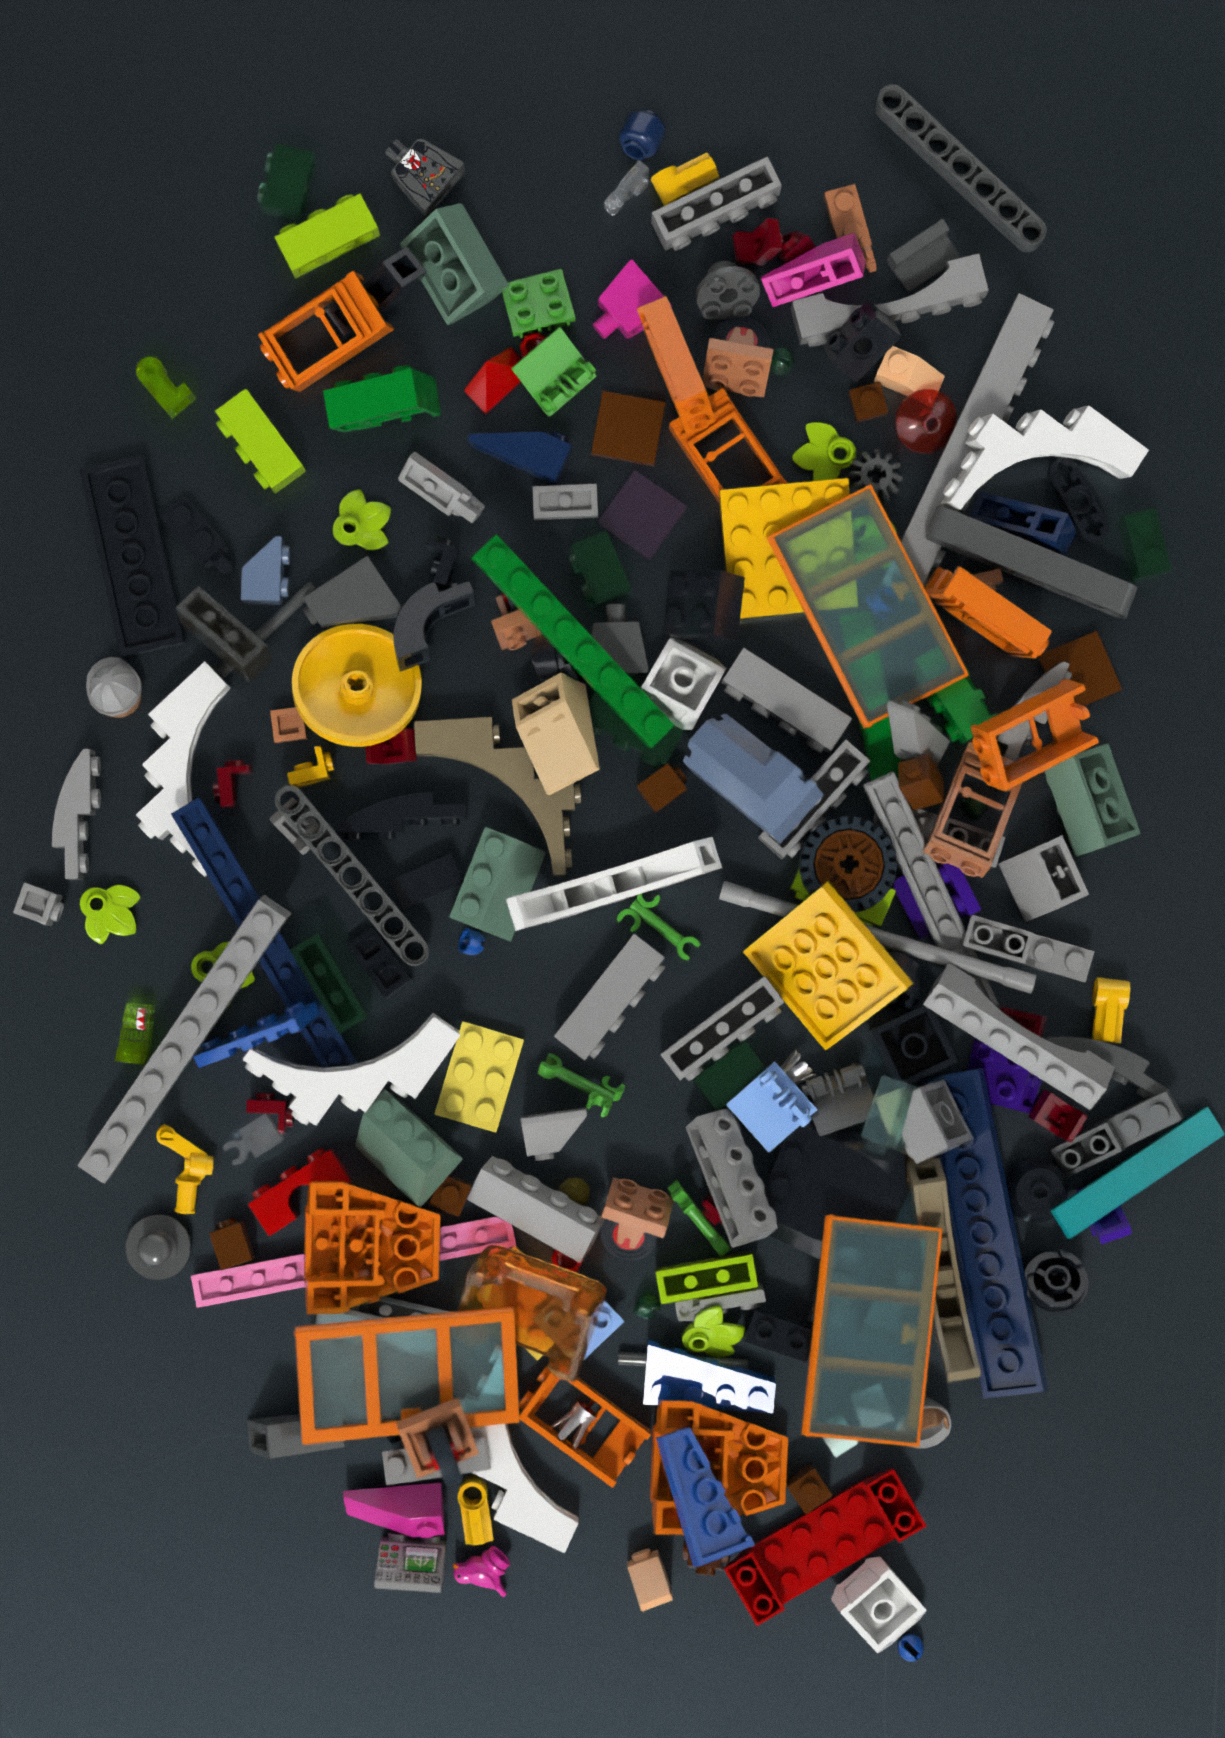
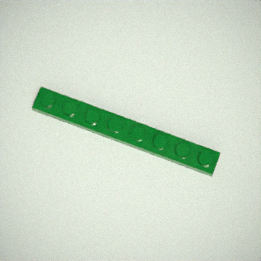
M497 534L471 557L481 570L648 748H653L675 726Z

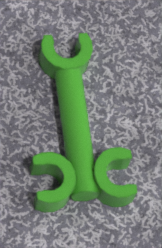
M642 894L636 895L637 899H635L631 906L618 914V922L626 915L633 916L635 923L630 929L632 933L640 927L641 918L675 945L679 957L683 960L688 961L690 959L683 952L685 943H692L697 948L700 946L696 938L684 937L649 909L659 903L661 898L659 895L652 902L644 901Z
M551 1053L548 1054L545 1062L542 1061L537 1072L540 1076L547 1079L557 1077L588 1094L589 1097L585 1108L590 1109L592 1105L602 1107L601 1117H606L609 1114L612 1102L620 1100L625 1089L624 1084H621L618 1088L609 1086V1076L603 1077L599 1086L563 1067L561 1059Z
M676 1180L669 1185L667 1189L671 1193L673 1200L690 1217L720 1257L729 1252L731 1248L727 1241L693 1202L691 1196L684 1190L680 1182Z

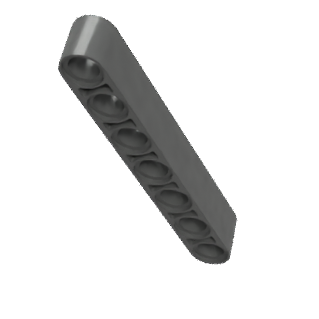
M895 84L883 87L878 94L875 105L878 117L1019 250L1023 252L1035 251L1046 236L1047 229L1044 221L902 87ZM893 98L898 102L899 106L893 109L888 108L884 105L883 100ZM912 119L917 120L922 128L916 131L911 130L906 125V122ZM938 141L944 145L945 150L943 152H935L930 148L929 143ZM962 163L967 167L968 172L966 174H958L954 171L952 165ZM986 185L991 190V195L981 196L976 191V186ZM1004 206L1011 208L1014 212V217H1003L999 212V208ZM1031 228L1037 233L1038 238L1036 240H1028L1024 237L1022 230Z
M941 506L936 507L925 536L927 540L994 568H1001V571L1118 618H1127L1138 589L1137 586Z
M291 784L280 787L275 795V805L279 812L400 958L412 966L424 963L429 955V947L424 938L297 786ZM286 791H293L299 796V802L294 808H284L280 803L281 795ZM308 816L316 817L320 822L319 829L312 834L305 833L301 828L302 820ZM330 841L336 842L340 846L339 855L333 859L326 858L322 854V847ZM357 867L361 871V877L358 882L350 884L343 880V872L346 868ZM377 892L381 895L382 900L378 907L368 908L364 905L363 900L367 893ZM390 917H398L402 921L401 929L396 933H389L384 929L385 921ZM410 942H419L422 945V952L416 958H410L405 955V947Z

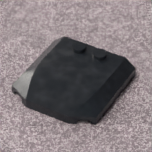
M813 1119L804 1127L800 1125L786 1137L765 1185L764 1194L769 1206L773 1208L776 1214V1224L778 1227L769 1236L820 1259L825 1215L833 1214L839 1217L895 1223L909 1192L906 1170L907 1155L848 1128L819 1137ZM837 1230L833 1266L855 1275L860 1271L861 1267L872 1258H876L883 1251L889 1236Z

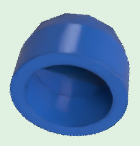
M465 928L459 938V952L467 955L481 953L484 950L481 942H485L483 934L477 930Z
M907 1633L898 1640L897 1650L904 1660L913 1662L920 1659L923 1655L924 1645L919 1636ZM907 1641L918 1652L917 1654L913 1655L904 1647Z

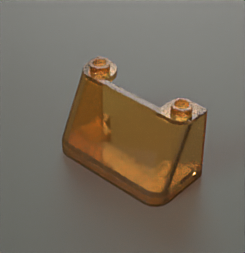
M490 1245L484 1248L468 1271L458 1311L513 1306L515 1311L516 1345L550 1357L548 1362L549 1371L558 1379L575 1382L580 1373L607 1290L602 1283L501 1245ZM501 1322L455 1326L452 1337L463 1340L468 1345L485 1343L491 1335L501 1339Z

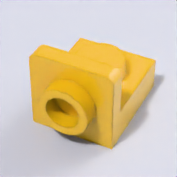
M321 745L315 746L318 765L313 766V762L295 765L294 771L287 773L289 784L302 787L330 780L329 771L334 770L330 751L324 752V748Z

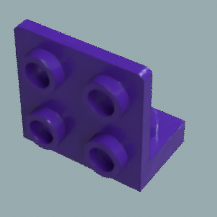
M934 861L960 919L982 910L960 868L948 863L941 864ZM902 876L894 880L892 887L896 890L895 893L918 938L922 939L930 935L905 877Z
M975 1038L967 1070L983 1068L990 1104L1030 1113L1038 1100L1042 1079Z

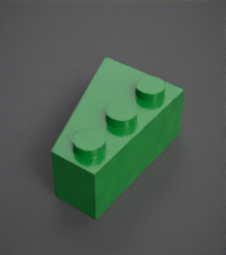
M409 365L395 367L392 369V373L386 375L381 373L367 374L362 377L363 381L352 383L351 380L339 381L333 384L334 388L323 390L329 428L342 433L382 426L381 422L401 418L402 422L411 421V415L422 412L430 413L432 417L442 415L435 378L414 370Z
M938 646L912 662L914 668L911 670V673L919 686L950 671ZM969 676L927 697L933 712L936 715L941 713L946 724L943 725V729L951 742L957 741L959 746L973 739L970 726L974 724L979 725L997 715L996 713L991 715L983 701L986 699L981 689L977 690Z

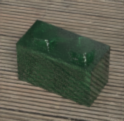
M276 143L274 152L268 153L265 164V171L269 172L266 184L261 183L258 192V202L261 203L265 214L302 222L316 165V158L312 151Z
M1156 507L1124 515L1118 521L1133 583L1164 576L1170 572L1172 568Z
M607 531L571 545L572 554L568 556L574 573L581 572L585 584L580 585L587 603L593 601L597 609L631 594L632 589Z
M743 1040L694 1077L693 1081L717 1111L721 1107L723 1109L728 1108L726 1104L766 1068L747 1042Z

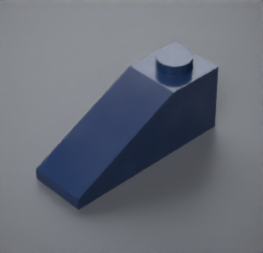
M551 431L550 435L544 432L470 434L468 438L469 446L554 485L557 484L572 452V445L567 443L569 439L554 431Z
M980 492L969 516L1063 556H1066L1076 534L1068 513L985 492Z

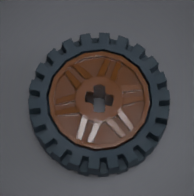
M854 816L831 819L818 826L804 843L799 860L802 883L811 896L825 883L829 882L854 913L864 911L880 902L891 889L897 870L895 849L889 837L873 822ZM846 856L851 857V862H856V868L851 869L850 874L844 873L845 868H840L839 864L846 859Z

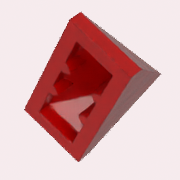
M511 347L486 361L464 389V392L485 414L521 383L511 370L521 360V357Z

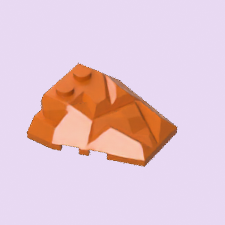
M309 1182L307 1205L305 1206L303 1270L306 1313L341 1314L350 1311V1308L366 1302L373 1303L379 1301V1298L395 1292L402 1293L439 1280L440 1214L345 1182Z
M660 1400L657 1410V1422L654 1424L652 1431L650 1501L653 1503L652 1520L655 1534L684 1535L656 1437L684 1427H690L710 1463L709 1468L716 1480L721 1482L726 1491L724 1495L732 1509H736L739 1516H748L785 1504L788 1437L708 1408L694 1401Z

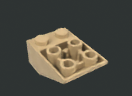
M559 673L512 699L516 729L546 794L551 795L600 769L585 684L563 673Z

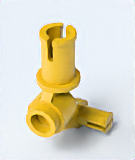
M161 1125L156 1132L158 1142L185 1157L184 1170L175 1179V1183L178 1184L175 1212L195 1214L197 1186L201 1184V1180L205 1175H212L213 1156L207 1155L205 1151L175 1132L171 1126Z

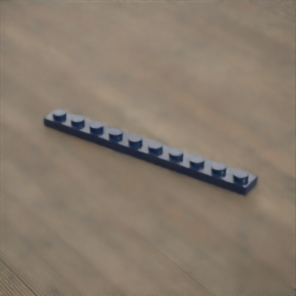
M198 797L174 811L171 815L237 926L240 928L260 897L202 799ZM279 931L259 960V963L286 1008L301 1001L304 1006L312 1002L316 1003L320 1014L300 1030L323 1068L349 1066L358 1063Z

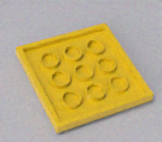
M847 477L719 490L725 571L745 577L740 618L804 612L766 538L770 534H774L849 496V479ZM851 511L784 544L807 589L855 565ZM856 580L814 601L817 610L858 607Z
M829 882L825 883L743 951L825 1051L913 984Z

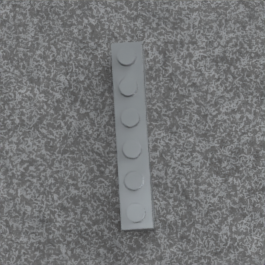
M978 253L948 261L944 269L945 273L923 290L900 300L874 306L894 321L901 319L902 323H909L920 319V314L932 312L933 315H941L951 311V306L963 304V307L966 308L982 303V299L985 298L989 291L980 255ZM824 293L792 301L790 309L800 345L808 343L809 347H815L826 343L827 338L835 331H838L849 320L852 312L861 306L846 305L826 300Z
M948 962L933 983L923 1005L1091 1110L1107 1090L1115 1067L1089 1050L1085 1053L1070 1050L1051 1043L1025 1029L998 1009L975 984V978Z

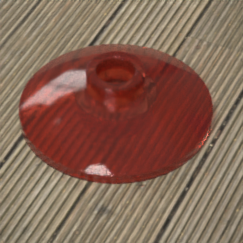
M922 389L909 395L901 403L895 418V429L899 440L908 449L918 453H930L943 447L948 442L957 424V413L954 404L949 397L934 389ZM933 418V426L930 429H927L926 422L929 419Z

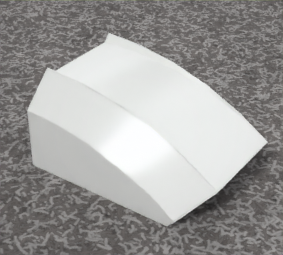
M670 637L640 689L678 729L692 730L726 668L718 659L691 644Z
M881 1556L867 1558L865 1563L841 1584L836 1585L831 1598L838 1611L877 1653L891 1646L915 1625L927 1611Z

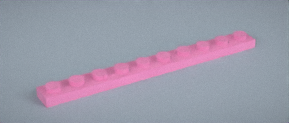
M497 1216L441 1226L439 1261L514 1247L517 1244L513 1225ZM304 1253L234 1266L224 1270L219 1269L191 1275L196 1307L199 1308L305 1287L303 1276Z

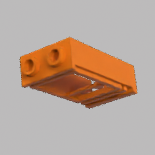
M355 271L350 272L335 285L266 331L258 334L263 342L260 345L263 354L270 362H275L279 369L276 372L277 377L286 389L290 387V389L297 392L303 391L394 330L390 323L384 321L377 309L379 304L372 295L367 293L362 284L365 280L359 273ZM335 300L357 335L345 344L341 343L326 318L325 310L323 309ZM315 314L321 318L338 348L300 374H297L277 339Z
M667 296L636 308L648 343L686 434L707 428L709 424L716 422L706 389Z
M724 388L708 397L716 422L709 424L707 428L686 434L680 417L669 423L670 432L719 504V490L723 489V487L706 463L713 462L716 456L743 438L771 477L763 485L787 483L727 396ZM732 420L741 434L716 451L708 452L703 459L694 444Z
M937 567L924 587L929 598L936 599L934 603L943 605L942 608L1007 652L1011 657L1035 659L1046 650L1049 644L1048 637L1052 633L1049 628L961 567H957L954 573Z
M1065 678L1059 681L1058 685L981 724L970 726L973 734L972 744L981 763L980 774L987 785L1005 792L1099 743L1098 737L1082 732L1079 719L1085 720L1089 718L1090 713L1087 707L1075 703L1074 696L1085 691L1084 684ZM1046 711L1054 742L1041 748L1042 740L1039 739L1034 716ZM1028 720L1033 737L1031 744L1036 748V751L1004 767L996 736Z
M556 1361L553 1367L547 1364L536 1379L540 1382V1385L534 1393L528 1390L520 1400L519 1408L521 1411L519 1412V1419L613 1488L617 1483L616 1478L636 1456L637 1449L645 1439L648 1440L651 1436V1430L561 1365L560 1362ZM561 1377L602 1406L597 1413V1418L588 1425L576 1449L573 1448L571 1441L567 1438L559 1439V1432L534 1415ZM605 1410L620 1419V1421L592 1458L580 1449L579 1446L586 1442V1436Z

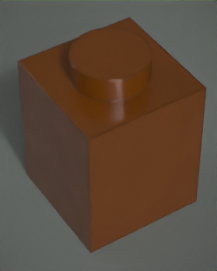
M929 754L898 763L899 788L914 811L944 802V779Z
M667 763L637 785L636 788L656 814L687 791L684 784L688 780L678 766L672 769Z
M450 1174L433 1193L429 1205L459 1217L473 1184Z
M233 1217L215 1223L217 1229L210 1232L209 1235L221 1270L251 1261L256 1257L244 1220L235 1223Z
M809 1463L786 1480L788 1490L805 1514H808L833 1496L812 1463Z

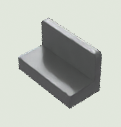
M943 219L889 254L887 264L907 292H911L944 270L948 261L960 258V254L947 237L950 229Z

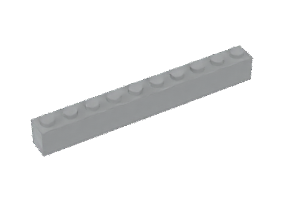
M1020 293L1017 295L901 539V543L924 587L929 581L927 577L931 568L939 567L946 551L941 549L942 546L927 540L925 536L936 507H943L941 502L945 497L943 494L945 487L953 478L957 479L963 470L960 465L966 455L971 451L974 452L972 448L965 444L970 436L968 429L976 418H982L990 414L996 415L1007 424L1014 409L1009 403L1014 394L1020 396L1027 382V378L1023 377L1027 365L1032 368L1035 365L1041 352L1036 346L1041 337L1047 339L1055 322L1050 319L1054 309ZM971 496L970 499L966 502V504L962 507L961 510H963V511L966 510V508H967V506H968V504H969V502H970L972 496ZM894 561L891 562L879 586L888 588L893 592L891 584L903 579ZM913 597L906 599L910 602H915Z
M266 895L257 901L77 1165L103 1184L109 1180L285 924L291 912Z

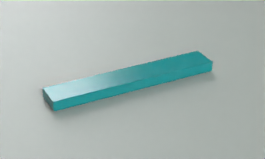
M1204 1107L1050 1211L1066 1237L1072 1238L1224 1136L1225 1133L1210 1109Z

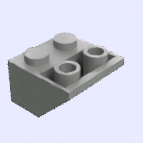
M1062 835L998 863L1024 922L1089 895Z

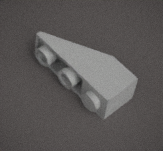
M889 700L887 708L894 754L902 761L929 754L935 765L938 766L950 742L941 734L943 729L932 723L930 717L920 713V708L914 704L903 700L900 705Z

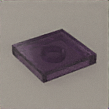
M634 470L600 518L598 524L651 560L686 511L687 506Z

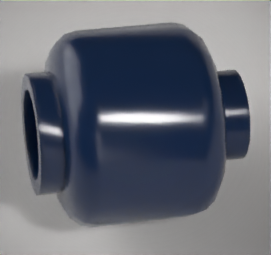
M651 110L630 113L619 134V142L623 147V151L629 157L636 160H643L654 156L665 135V126L659 119V116Z

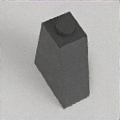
M366 556L305 596L303 600L307 606L302 610L312 625L319 622L323 629H328L345 624H359L396 618L402 607L369 557Z
M332 1411L314 1413L315 1428L346 1425L342 1414ZM300 1414L247 1419L250 1452L268 1459L345 1447L344 1441L302 1445Z

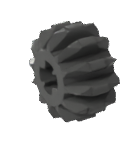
M880 449L874 450L873 459H871L867 451H864L861 454L863 462L854 459L851 464L857 471L849 472L848 478L857 480V482L850 486V490L857 491L871 484L877 497L880 495L881 499L886 503L890 499L888 492L897 494L899 491L898 486L894 483L902 482L903 475L893 472L900 469L901 464L899 462L889 464L893 456L891 453H887L885 458L881 459ZM873 470L879 471L878 476H883L877 484L871 482L872 477L868 478Z

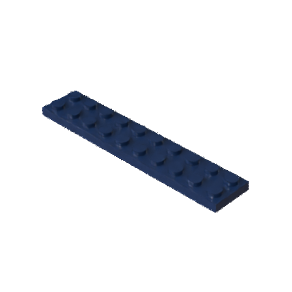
M983 1068L925 1077L919 1080L920 1087L945 1080L973 1139L944 1154L936 1156L935 1159L940 1158L946 1179L958 1271L971 1334L980 1365L981 1377H979L983 1399L1044 1392L1048 1390L1031 1302L1027 1295V1282Z

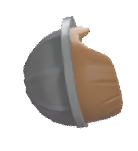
M108 657L94 664L87 674V696L92 707L99 713L113 718H123L129 716L138 708L141 702L142 683L137 672L129 663L121 658Z
M925 1397L920 1446L910 1447L916 1449L929 1448L939 1444L949 1435L951 1418L945 1407ZM908 1402L899 1409L898 1420L895 1424L896 1430L905 1431Z

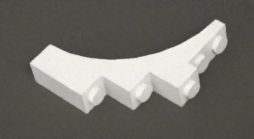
M1089 405L1071 410L1063 421L1065 427L1043 410L1025 413L1015 427L1018 431L994 414L986 415L982 418L978 417L969 427L968 433L970 436L965 442L974 452L971 451L966 455L960 465L963 470L957 479L953 478L943 491L945 497L941 505L954 511L961 510L974 492L992 476L1016 462L1029 458L1057 456L1078 459L1098 466L1118 479L1133 476L1149 450Z
M205 661L148 714L154 720L150 726L163 739L166 736H169L170 739L142 764L148 771L144 775L155 788L158 789L162 785L164 789L136 814L141 820L138 824L139 828L150 839L156 836L158 839L163 840L171 833L173 835L169 839L171 843L181 853L187 850L195 858L192 865L204 877L207 875L171 813L192 802L191 771L194 751L201 730L214 707L231 689Z
M709 837L588 876L506 899L515 930L517 931L567 918L645 892L664 888L720 869L722 866L713 837Z
M432 1013L413 1035L396 1048L374 1059L349 1066L323 1068L298 1065L273 1057L257 1047L247 1050L243 1055V1060L247 1062L245 1068L260 1078L264 1074L273 1080L272 1086L285 1096H288L289 1093L295 1095L289 1103V1108L293 1110L291 1115L305 1125L311 1122L316 1126L338 1094L342 1096L340 1101L355 1112L359 1108L366 1112L388 1081L392 1083L390 1088L401 1097L406 1098L409 1094L416 1099L460 1037V1031Z
M496 1343L488 1362L493 1363L489 1375L482 1373L474 1391L480 1393L479 1396L476 1397L466 1392L463 1399L458 1398L464 1413L505 1409L501 1345ZM508 1424L470 1427L473 1437L487 1436L491 1469L472 1473L506 1489L505 1492L498 1491L491 1506L492 1509L496 1510L493 1520L565 1553L579 1524V1517L557 1505L536 1485L524 1469L516 1453Z

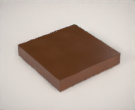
M603 391L591 455L654 467L666 402Z
M1097 631L1037 656L1043 674L1060 662L1070 664L1067 670L1072 672L1070 680L1085 686V691L1074 696V701L1077 704L1085 706L1122 690Z

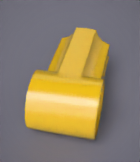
M705 153L677 168L676 166L667 167L656 173L650 180L663 205L666 206L719 180V174L713 159L708 153Z
M1096 977L1092 995V1003L1095 1006L1092 1040L1121 1043L1124 1010L1127 1009L1130 998L1129 981Z
M478 1475L466 1476L458 1489V1502L461 1509L465 1543L471 1545L485 1544L494 1540L487 1495L488 1486L486 1481ZM468 1487H476L481 1491L482 1495L477 1499H469L465 1496L464 1490Z

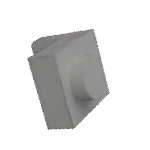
M292 797L283 807L291 809L296 807L298 802ZM279 810L269 818L275 827L302 855L310 850ZM312 816L304 818L301 823L302 830L308 834L315 833L320 826Z
M24 883L13 913L40 922L43 925L52 926L53 922H58L62 915L64 904L61 903L63 896Z

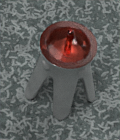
M796 1049L780 1067L795 1085L817 1076L816 1074L809 1075L813 1070L807 1067L806 1062H800L794 1066L801 1057Z
M577 1400L569 1413L550 1426L553 1428L560 1424L559 1429L561 1431L558 1437L562 1440L579 1425L573 1437L574 1449L577 1448L588 1425L597 1418V1414L590 1408L594 1404L593 1400L589 1405Z

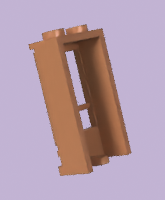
M969 742L960 756L923 853L930 855V858L938 863H948L960 868L961 872L968 876L983 878L992 865L1022 783L1007 790L1009 793L1004 805L972 792L970 787H960L965 773L984 781L980 774L981 763L973 744ZM1001 756L1004 767L1015 762ZM958 792L963 797H971L1001 810L986 852L942 833Z

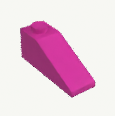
M852 233L821 244L761 277L772 307L863 277L866 261L856 235Z
M441 1483L343 1491L346 1513L349 1516L410 1537L431 1538L435 1535H445L444 1499Z

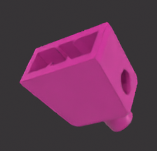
M631 259L599 297L598 306L605 314L595 321L592 326L603 339L607 338L617 328L629 339L644 330L636 308L661 299L664 295Z

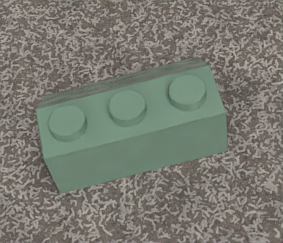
M462 203L436 209L400 243L403 249L408 247L427 271L421 281L447 325L453 324L490 303L509 286Z
M1109 744L1082 751L1045 770L1046 781L1052 790L1057 804V812L1062 818L1068 835V843L1072 847L1075 857L1141 834Z
M485 827L449 918L511 942L515 933V927L506 899L531 892L546 852Z
M385 1089L371 1104L369 1109L363 1113L355 1147L417 1207H422L463 1158L403 1101Z

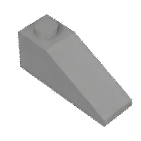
M487 1436L474 1438L479 1454L457 1463L461 1474L491 1469ZM405 1447L382 1452L386 1485L442 1477L440 1470L417 1479Z

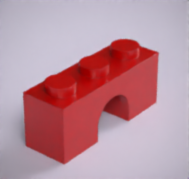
M321 1147L306 1157L309 1164L300 1170L294 1165L279 1175L282 1182L273 1188L267 1183L252 1193L255 1199L248 1203L269 1237L299 1217L292 1203L293 1192L298 1186H309V1182H345L350 1184L354 1181L333 1148L325 1152Z

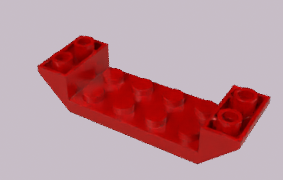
M892 1468L861 1479L832 1496L808 1514L803 1513L754 1542V1546L743 1550L724 1567V1570L756 1626L784 1611V1604L895 1538L899 1543L927 1526L895 1470Z

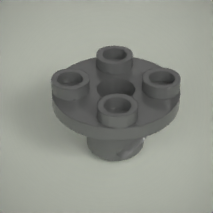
M719 261L708 269L707 276L698 285L696 301L703 317L706 319L746 318L751 314L752 307L759 298L760 286L756 276L750 270L737 267L736 263Z
M154 1214L141 1219L132 1227L126 1239V1256L131 1267L141 1276L152 1280H163L176 1275L187 1264L191 1254L192 1240L184 1225L177 1219L168 1215Z

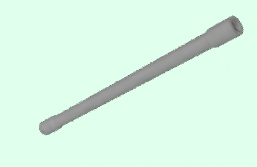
M724 881L719 896L720 900L743 907H752L785 917L799 906L798 904L753 891L751 888ZM865 925L884 948L946 966L949 962L963 972L996 981L1004 986L1026 993H1032L1037 975L1011 967H1002Z

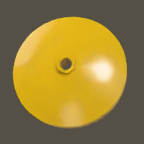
M345 624L320 633L302 649L295 662L292 674L293 700L302 720L322 738L344 746H371L394 737L412 720L421 697L422 678L419 665L400 672L396 660L393 634L372 625Z

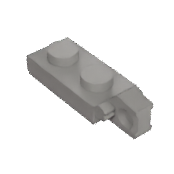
M415 451L409 456L398 477V481L448 516L454 514L459 517L461 515L473 523L485 508V505L472 496V493L466 487Z
M758 1283V1287L677 1301L675 1302L678 1321H694L696 1314L713 1306L720 1305L723 1314L728 1312L727 1308L739 1306L741 1310L758 1308L760 1306L759 1303L766 1302L763 1284Z

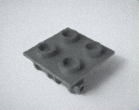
M852 1063L851 1066L840 1069L841 1073L839 1074L835 1069L833 1070L834 1076L829 1077L826 1072L824 1073L825 1079L822 1076L811 1080L806 1079V1083L800 1085L802 1093L817 1108V1111L811 1116L819 1137L881 1115L865 1077L866 1074L862 1064L855 1065V1063Z

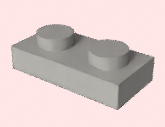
M597 484L532 486L534 520L598 518Z

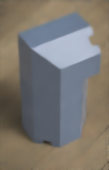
M720 715L723 719L720 721H716L714 718L707 720L689 740L687 747L692 751L690 758L685 755L684 764L692 773L781 844L824 794L810 779L807 781L802 775L803 772L779 752H774V750L766 746L729 715Z

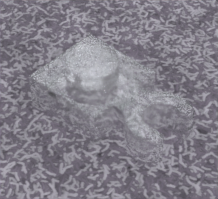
M638 160L619 182L617 189L604 201V209L613 216L620 210L626 200L628 201L633 194L639 196L649 184L647 179L649 177V168L643 162Z
M265 1113L239 1130L243 1138L242 1140H233L226 1143L223 1150L227 1151L232 1147L239 1149V1157L232 1162L234 1166L243 1163L250 1151L255 1158H258L285 1139L282 1134L278 1133V1128L270 1115Z

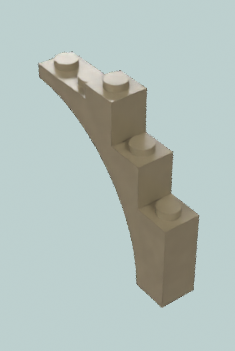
M492 717L414 721L417 756L450 758L476 766L497 777L524 801L533 813L546 839L551 857L553 876H566V869L572 868L571 849H565L564 836H570L569 817H563V812L575 811V803H581L580 784L572 783L551 795L546 794L540 779H535L537 772L525 747L495 749L494 744H500L499 724L493 725Z
M940 1158L926 1160L918 1164L915 1162L907 1163L913 1224L943 1228L932 1331L935 1342L938 1343L947 1380L952 1382L981 1377L980 1365L960 1282L950 1221L946 1179ZM918 1239L922 1272L925 1240Z

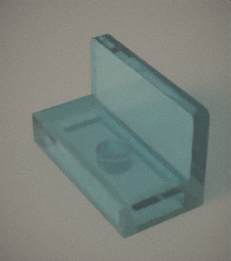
M882 1076L861 1136L895 1150L906 1152L902 1130L913 1091L918 1087Z

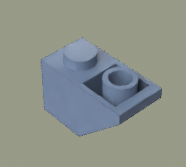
M275 536L242 567L241 601L244 604L283 605V598L289 597V578L284 577V566L290 565V546L285 545L282 537Z

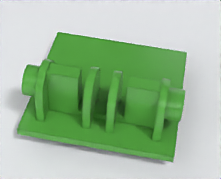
M562 269L508 282L509 286L502 291L513 337L520 335V339L524 338L523 336L535 333V329L542 333L541 328L546 326L548 331H551V325L554 328L565 325L568 327L570 322H574L576 319Z
M558 327L511 368L547 417L553 415L597 377L594 366L589 361L586 362L561 327Z

